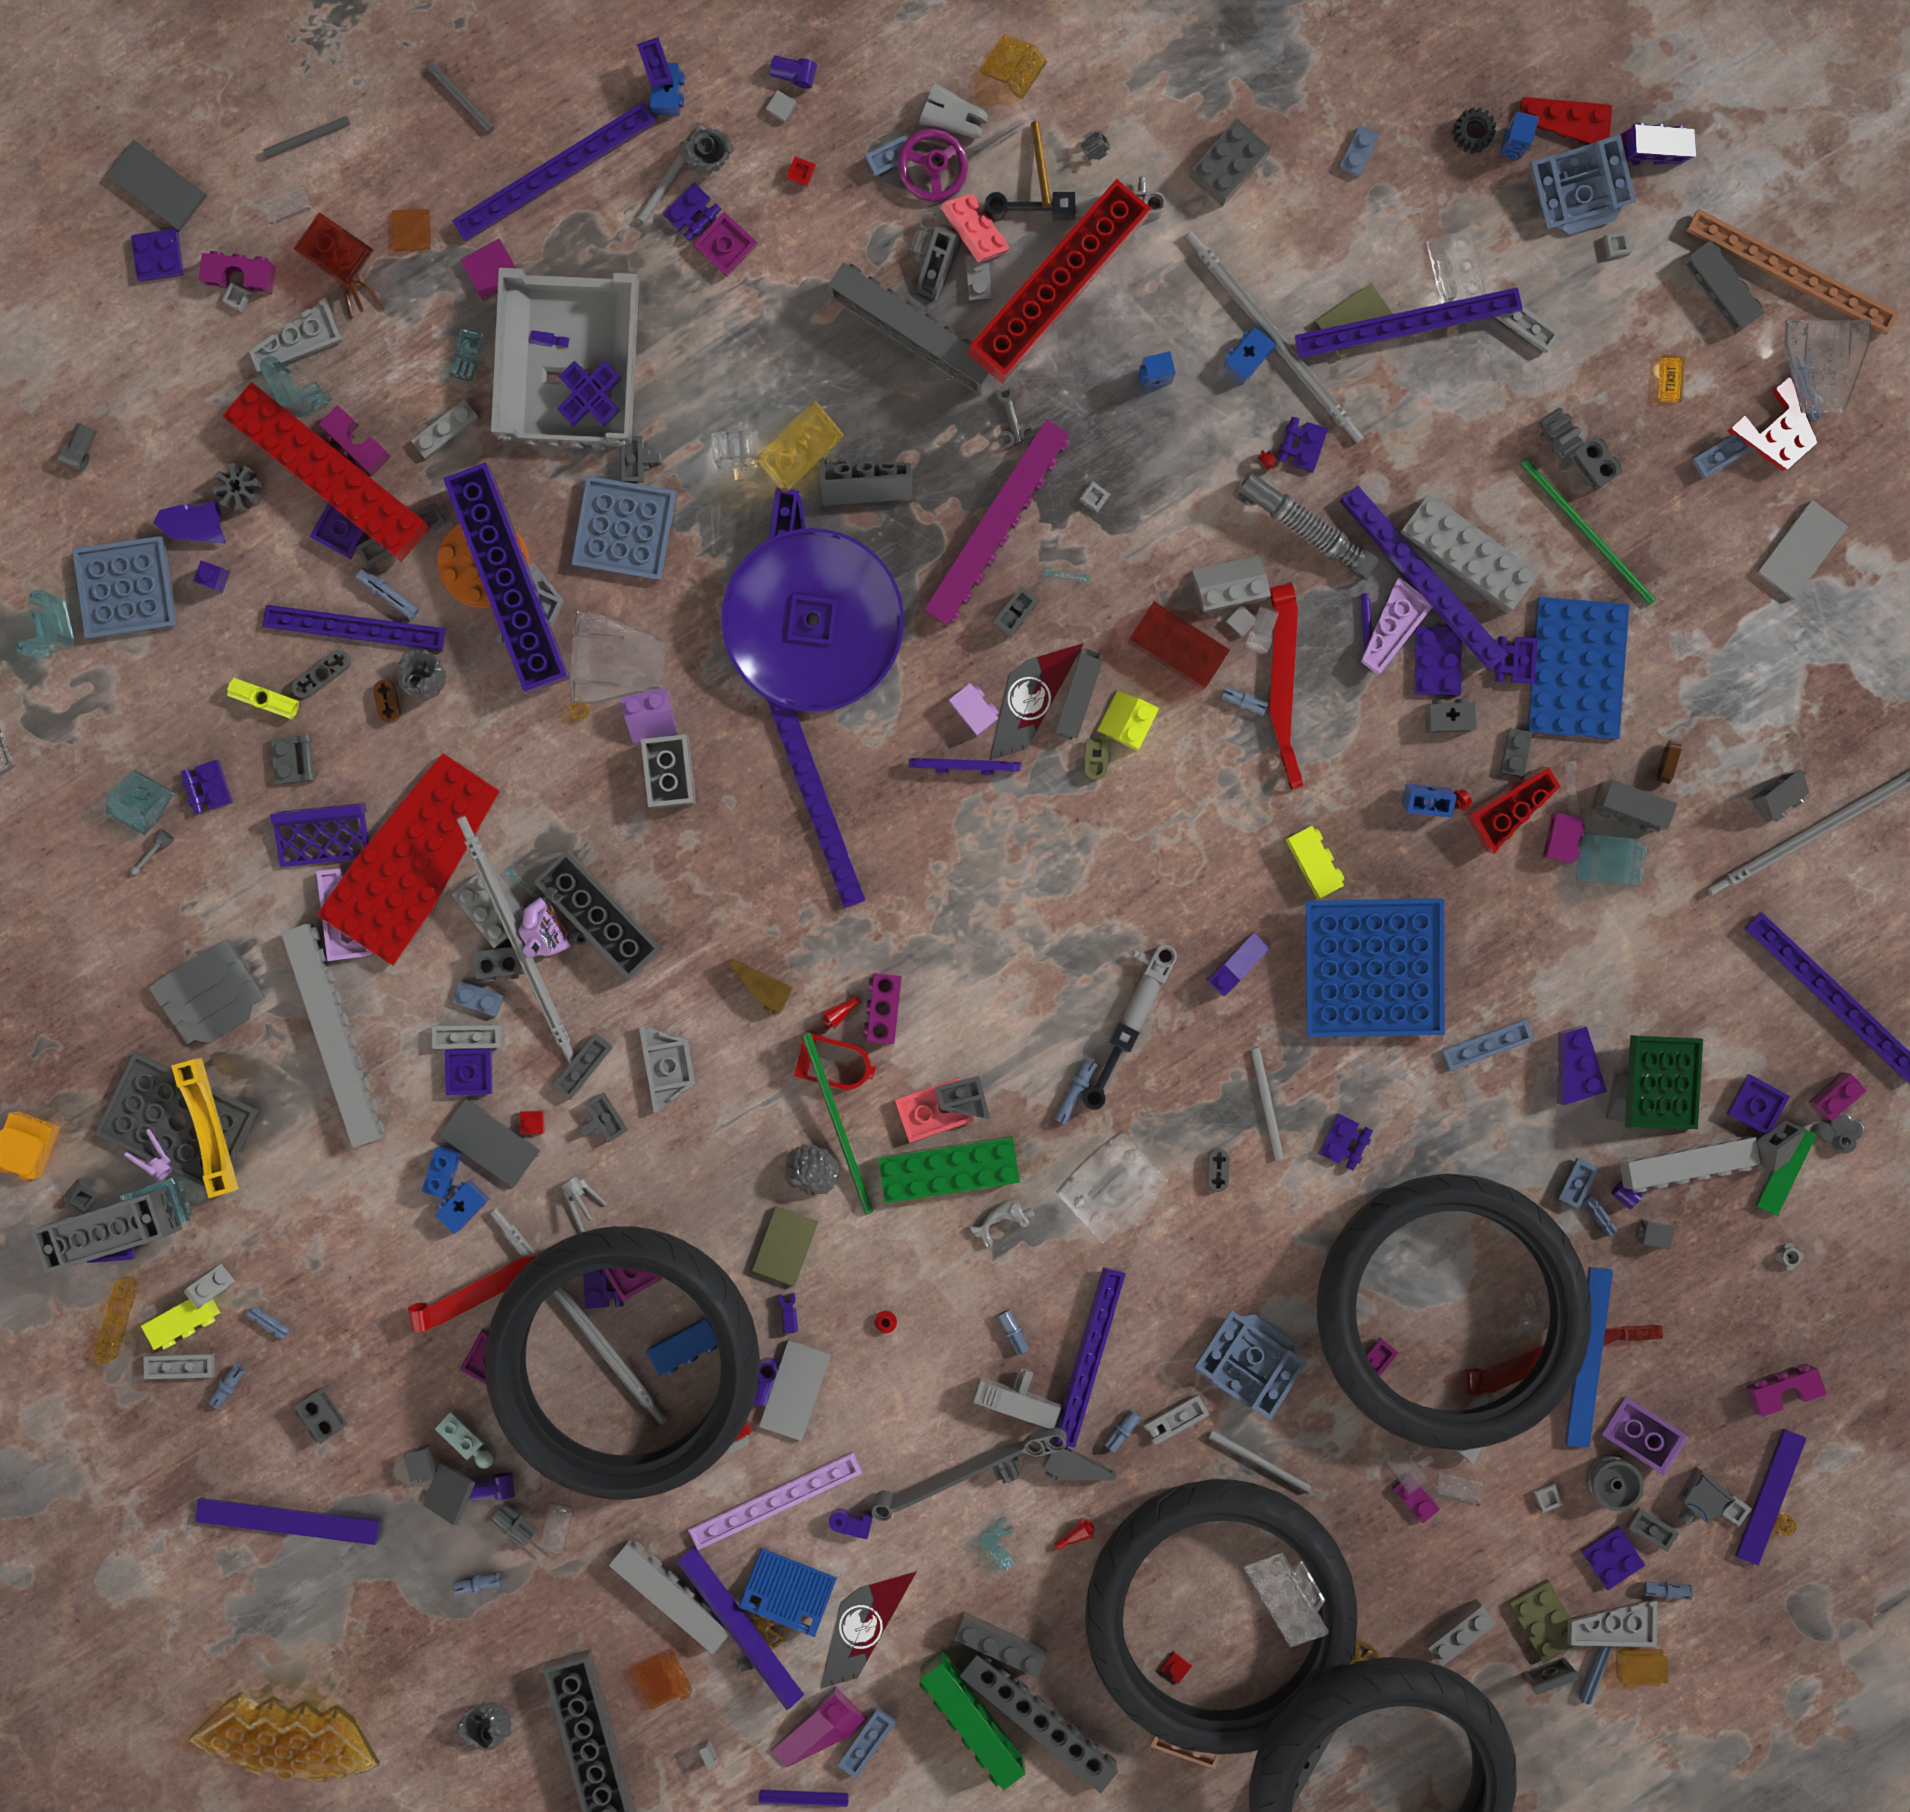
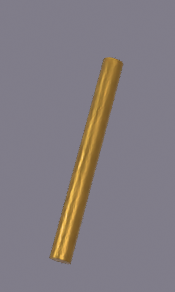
M1039 121L1031 122V131L1043 207L1048 208L1052 206L1040 123Z

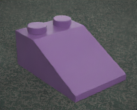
M1625 1397L1602 1436L1663 1476L1667 1474L1689 1439L1686 1434Z

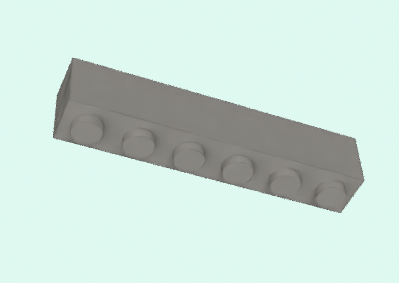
M1743 1136L1619 1161L1623 1187L1632 1189L1633 1193L1647 1191V1187L1650 1186L1664 1188L1668 1187L1670 1182H1675V1184L1688 1183L1690 1178L1695 1177L1696 1180L1711 1178L1710 1174L1715 1173L1718 1176L1732 1174L1731 1170L1738 1169V1171L1752 1170V1166L1760 1165L1756 1137Z
M629 1539L611 1560L609 1566L711 1654H714L730 1633L707 1602L700 1600L696 1596L697 1593L693 1588L688 1585L684 1586L679 1582V1577L674 1572L667 1571L661 1566L662 1563L655 1556L650 1557L644 1552L645 1548L639 1542H633Z

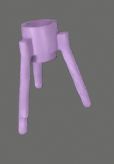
M147 1129L146 1133L161 1159L154 1158L147 1163L138 1155L128 1150L124 1153V1156L147 1171L159 1182L170 1174L172 1168L168 1164L171 1160L165 1155L151 1130Z

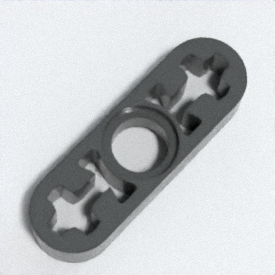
M341 650L333 651L293 681V693L304 699L311 697L350 667V656ZM337 656L341 658L344 657V659L342 660V666L337 664L334 667H332V669L335 670L334 673L332 672L331 668L326 665L327 663H329V665H334L337 662ZM320 668H324L327 671V677L323 681H319L316 678V672ZM309 676L311 677L312 681L317 684L316 686H314V684H309L306 687V693L298 691L301 689L300 683L306 685L309 682H311V680L308 679Z

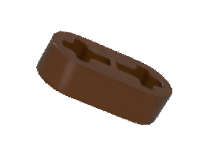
M380 680L374 686V696L379 718L387 723L396 722L400 717L396 687L390 681ZM383 685L390 688V691L387 692V700L385 695L380 693ZM386 703H389L390 709L395 711V713L391 714V718L384 715V712L387 711Z
M1672 740L1667 742L1658 769L1657 781L1666 784L1671 783L1680 757L1681 743Z

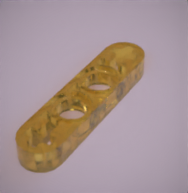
M130 1276L118 1279L113 1286L94 1355L100 1363H109L115 1360L119 1354L138 1288L137 1281ZM128 1282L127 1286L130 1287V1290L124 1293L123 1298H117V1296H122L124 1292L121 1284ZM116 1303L124 1305V1314L118 1315L114 1312ZM109 1325L117 1326L119 1331L116 1337L108 1334ZM109 1342H115L109 1345L108 1352L111 1355L105 1358V1353L102 1350L108 1347Z

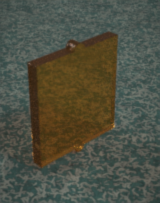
M408 208V210H392V242L394 251L410 250V252H414V250H431L429 209L413 210Z

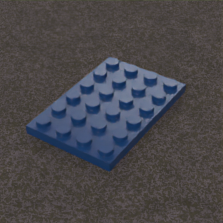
M1548 597L1537 598L1534 638H1538L1535 684H1531L1528 732L1619 739L1630 604Z

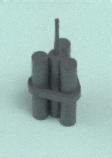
M504 1503L489 1523L503 1533V1537L506 1540L509 1538L521 1549L530 1542L544 1555L548 1556L546 1552L530 1540L538 1529L525 1520L523 1514L519 1515Z

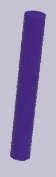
M1370 593L1361 594L1364 652L1372 636Z

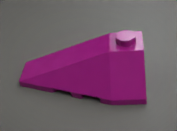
M835 1686L771 1752L786 1767H789L852 1736L868 1718Z

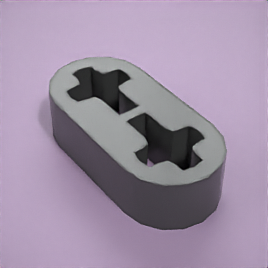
M1220 1148L1211 1150L1208 1155L1207 1183L1216 1192L1224 1191L1229 1183V1155ZM1220 1152L1221 1156L1225 1157V1160L1221 1161L1220 1168H1217V1162L1213 1160V1157H1216L1217 1153ZM1217 1172H1220V1178L1224 1180V1183H1221L1219 1187L1212 1183V1179H1216Z

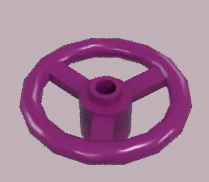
M931 128L918 131L906 140L899 153L898 169L900 179L910 193L921 200L938 202L948 200L960 191L967 178L968 161L966 151L958 139L946 131ZM928 138L941 139L950 145L944 151L935 149L926 156L911 150L915 144ZM957 154L960 165L958 177L951 187L942 191L940 174L946 169L948 159ZM907 160L922 165L925 174L931 177L932 193L923 191L913 183L908 174Z

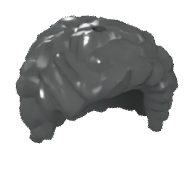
M712 128L693 130L689 137L686 138V141L679 143L680 154L683 157L684 163L689 166L690 170H695L697 174H711L712 171H719L725 165V161L730 158L729 154L734 151L730 137L726 133L720 132L717 129L713 130Z
M413 649L404 652L397 669L399 687L403 688L404 692L411 696L422 697L424 701L439 695V692L444 689L446 683V671L442 667L439 658H436V655L433 653H428L425 649L422 652L419 650L414 651Z
M803 1144L801 1148L791 1149V1152L787 1155V1174L785 1178L791 1187H798L806 1192L807 1195L827 1194L833 1189V1185L837 1183L840 1168L838 1167L837 1159L832 1157L827 1149L818 1148L816 1145L810 1147Z
M494 1702L471 1705L469 1710L464 1712V1717L460 1719L457 1725V1734L466 1743L484 1751L495 1749L505 1739V1736L511 1735V1721L507 1710Z

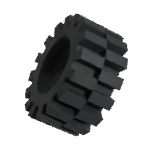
M1473 107L1469 111L1465 110L1459 116L1452 131V135H1455L1453 140L1454 142L1458 141L1457 147L1459 149L1464 147L1463 151L1466 153L1468 150H1471L1470 153H1475L1478 150L1479 153L1489 146L1496 134L1495 127L1497 126L1496 122H1493V115L1488 116L1489 111L1486 110L1483 113L1481 112L1482 108L1478 107L1475 110V107ZM1470 123L1479 124L1483 130L1482 136L1479 138L1470 137L1466 132L1467 125Z

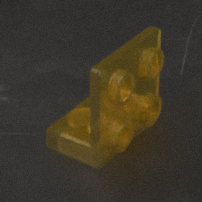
M1004 34L981 67L980 72L985 76L1006 83L1014 95L1023 100L1047 64V61L1037 46Z

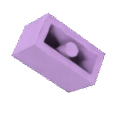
M969 683L949 699V703L976 737H978L998 721L999 718L996 715L999 712L992 703L987 704L982 697L985 694L978 685L973 687Z

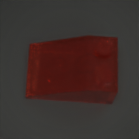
M320 212L293 248L303 259L348 288L374 252L373 248Z

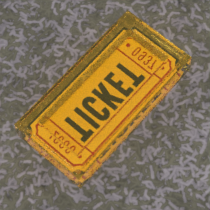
M1662 355L1660 357L1658 402L1681 403L1683 401L1685 356Z

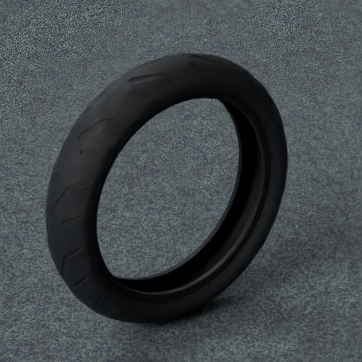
M1438 1174L1411 1179L1382 1192L1348 1220L1334 1241L1321 1272L1318 1284L1317 1323L1322 1350L1335 1379L1353 1404L1364 1415L1391 1434L1410 1442L1431 1448L1469 1450L1501 1443L1528 1431L1548 1416L1563 1400L1577 1378L1587 1353L1591 1332V1297L1583 1266L1570 1239L1554 1219L1539 1205L1519 1191L1490 1179L1462 1174ZM1444 1211H1465L1491 1219L1513 1233L1530 1251L1537 1262L1549 1297L1550 1318L1547 1338L1532 1370L1519 1385L1501 1398L1489 1404L1465 1410H1440L1421 1406L1403 1398L1391 1389L1368 1360L1360 1340L1356 1318L1357 1294L1360 1281L1370 1258L1387 1237L1408 1222L1425 1215Z
M1210 1479L1186 1483L1150 1498L1126 1517L1102 1548L1089 1582L1086 1598L1085 1626L1094 1666L1109 1694L1130 1719L1155 1737L1171 1745L1189 1751L1222 1755L1242 1754L1259 1750L1269 1727L1297 1694L1326 1674L1350 1665L1356 1643L1358 1616L1356 1594L1348 1565L1333 1537L1310 1512L1286 1495L1254 1483L1229 1479ZM1213 1521H1234L1250 1524L1274 1534L1287 1543L1307 1565L1315 1584L1318 1602V1620L1315 1637L1311 1649L1297 1673L1271 1696L1245 1707L1227 1710L1194 1707L1182 1703L1159 1690L1146 1678L1134 1662L1126 1645L1123 1629L1126 1595L1130 1583L1144 1559L1154 1548L1171 1535L1185 1528Z
M1383 1657L1359 1661L1328 1673L1311 1683L1297 1694L1274 1720L1256 1754L1249 1784L1250 1812H1292L1293 1797L1298 1778L1304 1765L1319 1744L1346 1722L1362 1714L1382 1708L1408 1706L1428 1709L1448 1717L1465 1730L1472 1753V1776L1466 1799L1459 1812H1512L1517 1791L1515 1752L1505 1723L1495 1706L1477 1687L1460 1674L1444 1666L1418 1659Z

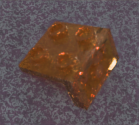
M673 1648L632 1669L652 1710L677 1697L683 1701L691 1695L692 1687Z

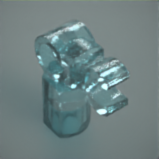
M1005 1516L998 1520L995 1528L991 1527L988 1531L982 1532L979 1538L982 1547L991 1551L990 1556L1003 1572L1008 1571L1016 1563L1003 1545L997 1544L1003 1535H1009L1014 1531L1013 1526H1010L1008 1529L1002 1528V1524L1007 1520Z

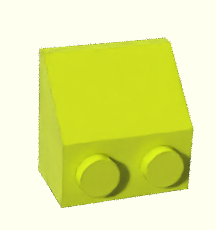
M1117 691L1097 731L1138 751L1159 708L1140 698Z

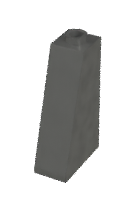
M1082 647L1056 732L1060 733L1059 736L1070 740L1073 737L1078 738L1104 654Z

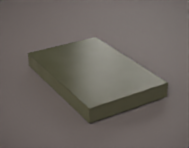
M1370 283L1315 321V324L1321 330L1393 313L1372 283ZM1358 347L1335 351V353L1341 360Z
M776 1206L752 1271L795 1287L818 1221Z

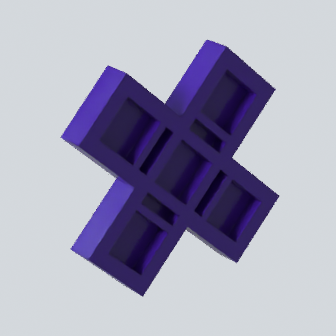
M573 361L558 376L573 392L557 408L571 425L575 426L590 411L603 426H606L621 411L606 395L622 380L621 376L608 362L604 361L589 376L576 361Z

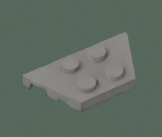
M531 562L529 569L550 625L553 628L565 601L538 567ZM499 631L495 642L505 644L501 631Z
M640 1026L639 1031L654 1113H656L696 1084L690 1047L686 1038Z

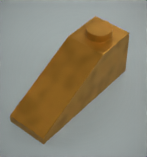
M732 958L729 959V965L758 1002L764 1005L762 1009L772 1014H775L776 1011L782 1012L793 987Z

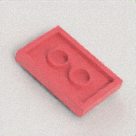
M972 193L946 201L940 207L978 264L1004 255L1009 251L1010 248L1005 242L1004 237L998 232L991 218L987 216L978 199Z
M959 1077L895 1099L909 1143L974 1121L972 1115L941 1110L935 1087L959 1081Z

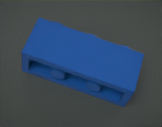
M704 1317L649 1347L646 1353L659 1376L664 1373L668 1376L679 1369L677 1366L685 1362L688 1365L697 1360V1355L705 1351L708 1354L716 1350L718 1343L707 1317Z

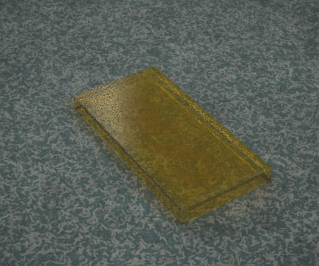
M814 401L773 439L755 459L778 487L786 493L844 437V434L820 405Z

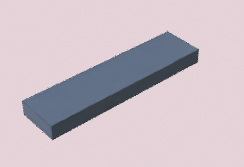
M1522 1019L1440 1051L1450 1072L1534 1041V1037L1527 1019Z

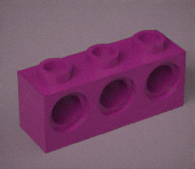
M874 973V978H869L868 991H872V999L867 1000L866 1013H869L870 1017L869 1023H864L863 1036H867V1041L895 1043L902 976ZM887 979L890 981L891 989L888 992H882L879 989L878 984L880 980ZM878 1002L888 1004L889 1010L886 1014L881 1015L876 1011ZM882 1024L885 1026L886 1034L883 1037H877L874 1034L873 1029L875 1025Z

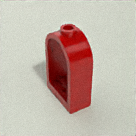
M811 1033L814 1044L819 1040L853 1049L859 1052L865 1060L866 1071L861 1080L856 1083L845 1084L827 1079L829 1086L851 1090L861 1086L867 1079L873 1080L876 1067L871 1065L870 1057L862 1047ZM803 1041L794 1077L818 1083L816 1076L808 1074L811 1060Z

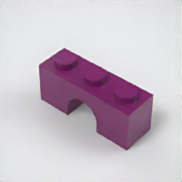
M210 251V254L202 253L198 280L205 286L228 288L231 275L236 272H243V285L249 291L272 294L276 267L268 258L255 256V259H250L242 254L234 253L232 256H225L222 252Z
M338 405L319 423L324 429L322 434L331 443L334 440L339 443L338 450L347 458L351 455L356 460L354 465L364 473L368 471L371 475H374L391 457L371 436L361 444H353L351 439L352 433L359 424Z
M1801 1364L1796 1366L1794 1371L1788 1373L1787 1371L1775 1373L1773 1378L1767 1380L1762 1378L1753 1381V1385L1746 1388L1755 1413L1764 1417L1784 1410L1781 1397L1783 1392L1789 1388H1794L1797 1398L1804 1402L1827 1395L1819 1370L1809 1364Z

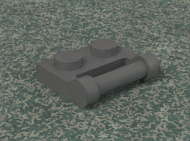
M312 735L271 739L275 784L316 780V774L313 773L310 742H313ZM296 744H301L304 774H299Z

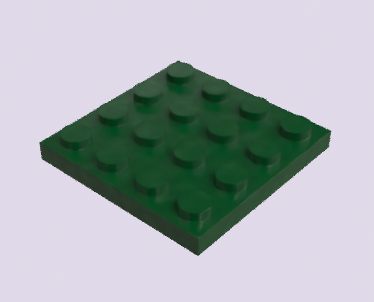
M1630 1035L1625 1127L1698 1129L1703 1039Z

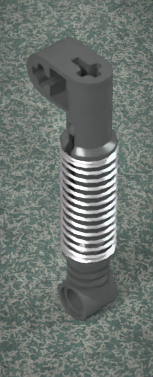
M1251 472L1245 474L1232 494L1237 500L1247 506L1259 505L1270 513L1274 521L1279 524L1282 523L1283 527L1286 526L1287 530L1290 529L1291 532H1295V535H1299V538H1303V541H1307V544L1311 543L1312 547L1315 546L1316 550L1319 549V552H1323V555L1328 558L1339 559V562L1348 566V570L1362 580H1368L1379 562V559L1372 553L1364 549L1359 550V547L1350 543L1345 533L1340 532L1339 529L1335 531V527L1331 528V524L1327 525V521L1323 522V518L1319 519V515L1314 516L1315 512L1310 514L1311 510L1306 511L1307 507L1302 508L1303 505H1298V501L1294 502L1292 496L1288 494L1283 495Z

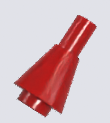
M854 996L844 1004L842 1003L821 1011L823 1014L821 1017L822 1022L828 1029L832 1027L835 1030L849 1011L860 1003L859 999Z
M1081 1518L1066 1533V1536L1054 1544L1058 1550H1061L1069 1544L1094 1538L1093 1532L1095 1528L1089 1519Z

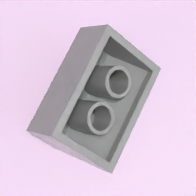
M1258 555L1192 570L1201 614L1268 600L1271 596L1267 576Z

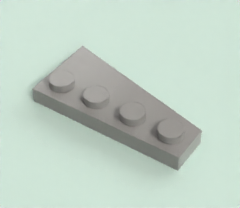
M324 297L315 307L303 312L301 317L292 323L286 324L283 327L284 329L275 335L272 334L251 349L249 353L256 371L262 374L343 342L329 303Z
M1651 1599L1568 1620L1567 1644L1573 1646L1657 1647V1600Z

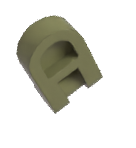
M1086 739L1084 770L1087 777L1092 780H1100L1107 773L1109 740L1093 742V739ZM1101 751V757H1092V752Z

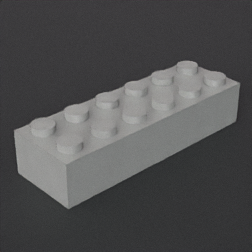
M1430 493L1422 500L1400 530L1401 535L1410 544L1505 613L1511 612L1540 574Z

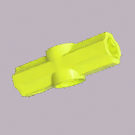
M233 678L227 688V696L289 719L294 718L299 708V701L237 678ZM266 693V702L264 704H260V695Z

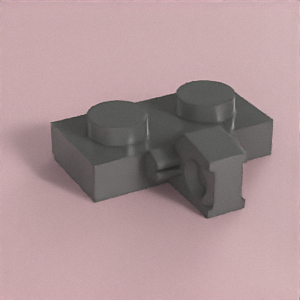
M632 436V443L620 446V477L622 482L644 483V470H650V465H662V456L659 453L649 454V449H644L643 436Z
M605 1092L584 1104L590 1113V1116L587 1117L590 1123L580 1129L584 1137L595 1131L597 1135L603 1133L607 1141L611 1142L628 1131L627 1126Z

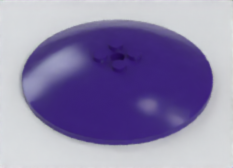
M806 528L776 535L757 546L745 557L733 573L727 586L722 605L721 625L727 653L737 672L752 689L767 700L780 706L799 711L817 712L849 705L868 694L881 682L892 667L901 646L904 629V611L901 595L892 574L871 549L858 540L837 531ZM809 613H816L819 616V622L816 625L812 626L806 622V616Z

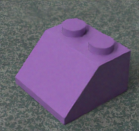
M666 688L621 697L625 720L633 744L641 743V739L678 734L669 693Z

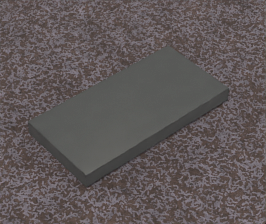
M135 140L130 143L107 173L111 180L179 231L182 230L207 197L205 193Z
M467 1098L464 1099L439 1135L512 1188L515 1187L540 1151Z

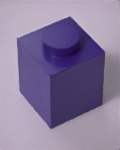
M200 560L193 582L223 593L230 572Z

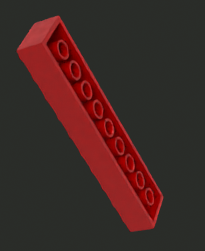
M1116 178L971 343L967 355L1003 384L1146 221L1151 207Z
M250 382L222 415L233 427L400 562L406 558L430 529L424 520L253 382Z

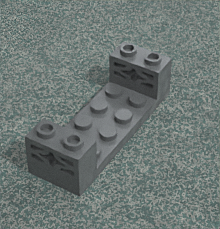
M166 1186L91 1212L51 1222L31 1230L45 1273L48 1274L164 1238L182 1230V1226L169 1187Z

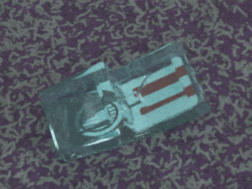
M460 329L454 347L455 355L449 369L450 377L472 382L480 354L483 334Z

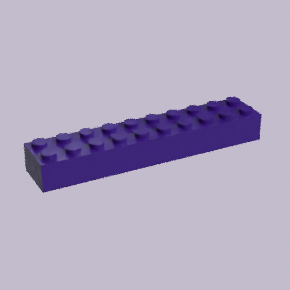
M484 462L443 478L523 692L529 695L571 679L491 467Z

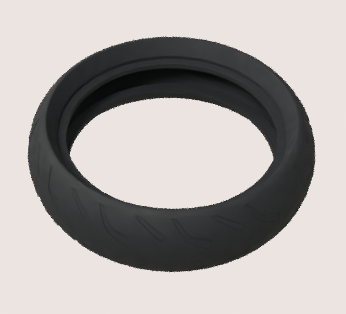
M612 1226L581 1232L561 1240L532 1259L517 1274L500 1299L490 1324L485 1349V1378L491 1406L499 1426L518 1454L531 1467L556 1484L577 1493L610 1500H630L662 1494L681 1487L700 1476L725 1454L738 1437L752 1409L758 1387L760 1355L757 1333L748 1306L737 1286L713 1259L695 1246L668 1233L634 1226ZM608 1268H630L646 1271L665 1278L686 1292L697 1303L712 1326L721 1360V1377L717 1397L709 1412L690 1433L665 1448L638 1455H614L592 1450L562 1433L547 1418L535 1399L526 1367V1346L532 1321L543 1301L552 1292L566 1282L588 1272Z

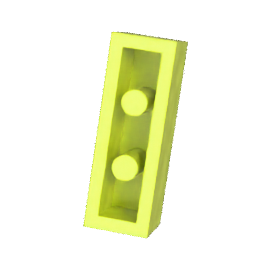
M1309 826L1285 839L1317 899L1344 886L1342 882L1345 880L1339 868L1335 869L1331 861L1334 858L1328 848L1324 849L1321 843L1323 837L1318 828L1314 829L1313 826Z
M188 1299L141 1327L154 1350L159 1347L165 1350L176 1343L175 1338L182 1336L184 1339L195 1333L194 1328L200 1324L204 1328L215 1322L214 1317L220 1314V1311L213 1299L199 1309Z

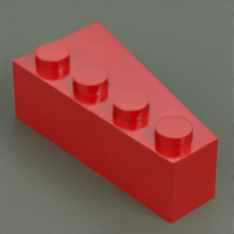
M1541 766L1464 814L1485 850L1495 854L1500 849V846L1506 840H1509L1514 832L1561 786L1550 767Z

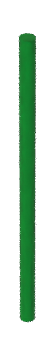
M1526 458L1520 464L1524 470L1649 606L1654 603L1656 598Z
M811 1033L803 1034L804 1044L865 1215L873 1212V1208Z

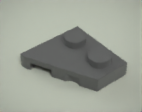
M979 1075L935 1087L941 1110L984 1119L990 1118Z

